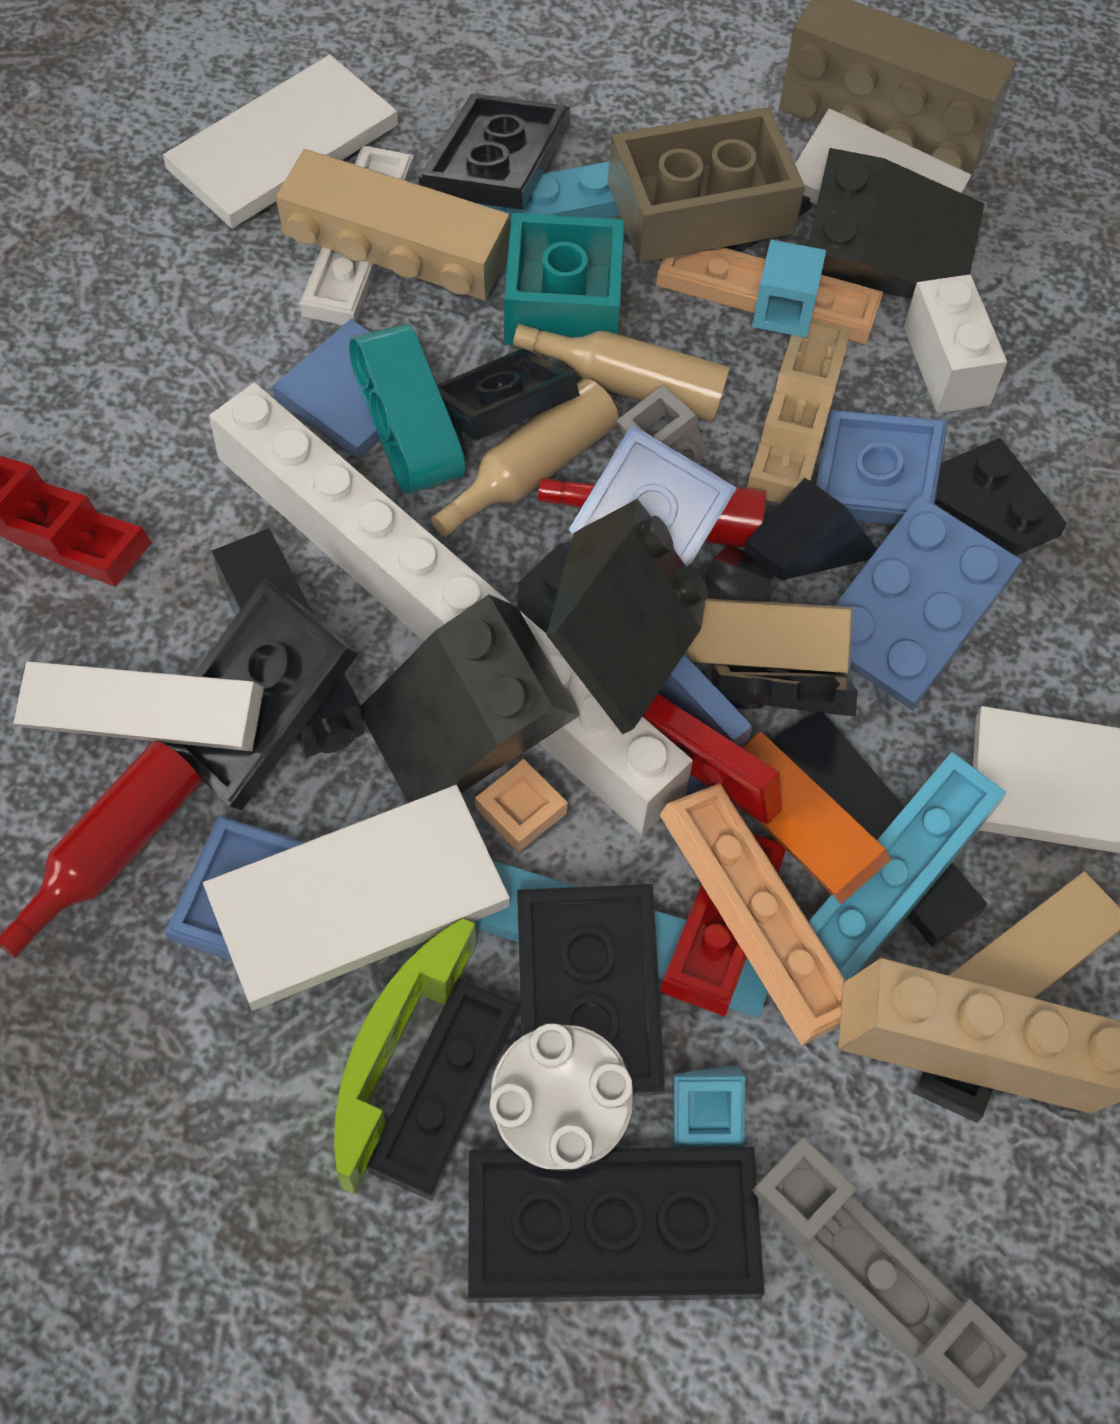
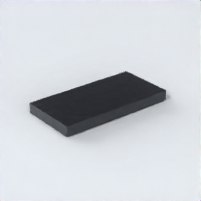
M754 1147L613 1148L608 1154L593 1164L567 1171L538 1167L522 1159L512 1149L469 1150L468 1303L762 1299L765 1293L758 1197L752 1191L757 1186Z

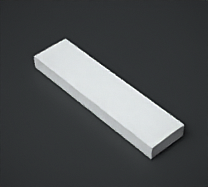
M362 145L355 165L410 182L414 171V155ZM322 247L300 301L301 316L340 325L346 324L350 319L357 322L378 265L364 260L354 261L339 252Z
M26 661L13 723L30 729L252 751L264 687L252 681Z

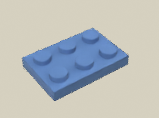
M919 495L834 605L854 607L850 669L914 711L1018 572L1022 560Z

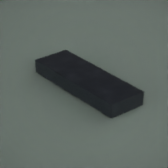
M457 978L366 1166L368 1173L433 1201L519 1016V1004Z

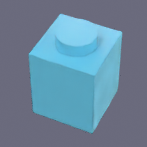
M770 240L752 327L805 338L808 337L826 250Z

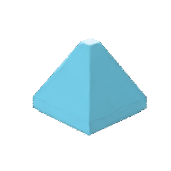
M726 1065L673 1074L674 1147L745 1146V1075L739 1065Z

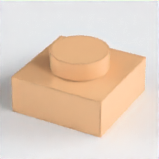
M522 759L475 797V809L518 853L567 814L568 802L525 759Z

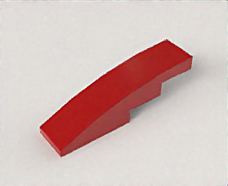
M0 456L1 537L65 568L114 587L119 584L151 545L152 542L141 526L98 513L87 496L45 483L34 466Z

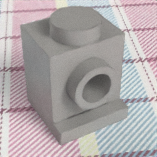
M664 385L660 386L616 420L623 436H625L631 424L644 431L662 416H665L668 425L652 437L695 463H698L709 454L697 427L699 423L697 415Z

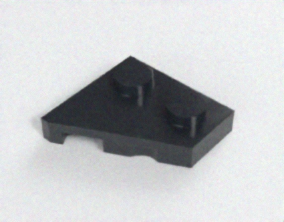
M1001 438L941 463L935 504L951 513L950 515L1013 555L1023 554L1062 535L1067 525L1066 521Z
M712 663V684L735 708L758 709L765 705L843 716H856L858 690L842 672Z

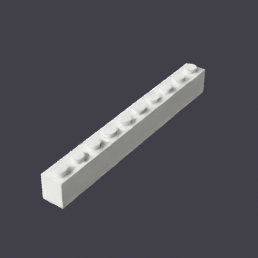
M255 382L209 415L218 459L423 641L435 630L488 594L510 603ZM521 612L580 715L539 742V744L637 832L643 835L661 818L660 813L666 804L686 795L693 760L644 717L640 719L633 730L622 735L547 637L546 633Z

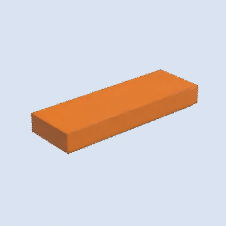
M761 731L742 747L756 758L777 770L780 774L782 810L768 825L761 823L757 819L755 820L840 904L891 861L887 850Z

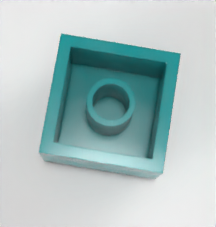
M512 213L504 296V345H513L518 324L567 337H582L596 331H609L618 334L624 219Z

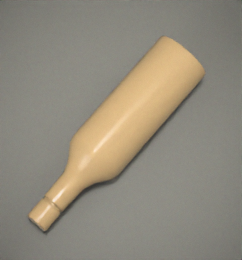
M518 324L513 340V346L532 352L536 351V353L565 362L573 368L581 380L590 379L595 381L610 393L642 401L660 386L664 385L691 409L699 419L713 423L730 367L609 331H596L582 337H567Z
M582 379L577 383L580 396L535 415L489 450L480 461L478 474L473 484L431 518L435 530L443 537H447L464 522L489 505L522 501L540 486L541 478L550 479L615 428L618 424L616 420L619 419L616 405L606 390L595 381Z

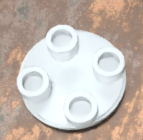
M545 1024L522 1036L502 1056L491 1083L490 1111L502 1139L522 1159L549 1170L567 1171L579 1169L603 1158L622 1138L632 1114V1080L622 1057L602 1036L575 1025Z

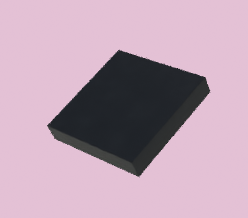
M525 349L517 350L437 384L452 424L475 441L580 396L576 378L573 375Z

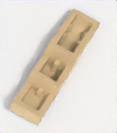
M812 318L807 338L791 335L747 488L766 490V500L781 504L805 477L811 481L852 328Z

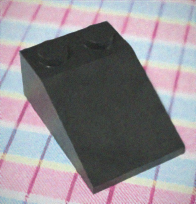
M829 148L808 247L826 250L821 275L879 290L883 294L912 299L917 282L970 274L985 203L885 158Z
M638 498L574 532L546 634L622 735L636 727L700 632L705 600L708 598V590L699 571L693 565L685 566L673 549V539L666 524L656 515L651 517Z
M490 594L435 630L361 705L362 718L408 803L454 785L458 786L460 793L464 792L580 716L518 607Z

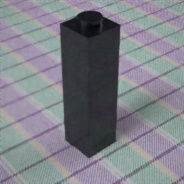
M270 528L211 550L219 583L235 616H237L264 578L277 583L314 615ZM345 673L296 737L306 758L320 752L334 753L350 745L356 737L364 734L361 705Z

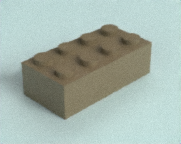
M811 0L793 28L779 110L819 125L830 108L971 174L970 181L991 143L1017 61L852 0Z

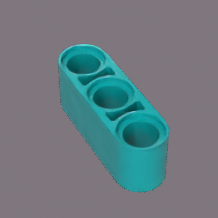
M403 324L351 337L349 340L351 366L394 477L403 493L410 494L462 479L465 474L463 451L414 329L409 324Z

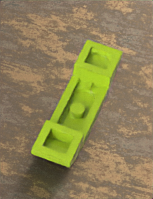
M462 918L445 928L407 960L374 1003L353 1044L338 1094L334 1130L336 1171L342 1189L348 1192L356 1193L367 1171L366 1166L386 1127L383 1110L370 1105L369 1102L422 996L445 1005L457 978L461 979L476 949L475 923Z

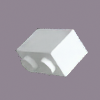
M971 274L917 282L903 328L937 414L991 405L1007 360Z

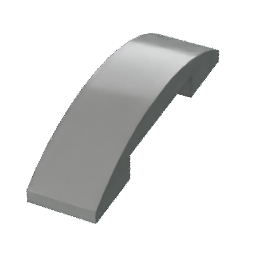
M803 1136L752 1191L800 1251L860 1314L938 1384L976 1413L981 1412L1028 1354L971 1299L961 1302L852 1196L857 1188Z

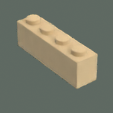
M305 148L276 196L284 235L290 236L302 244H315L331 249L354 261L364 260L391 269L403 277H415L443 286L455 294H467L486 300L508 257L510 214Z
M884 958L878 959L843 983L838 1050L1090 1114L1120 1103V1021Z

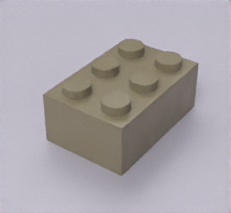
M769 107L616 133L611 136L608 186L620 217L624 219V227L638 263L795 234L805 185Z

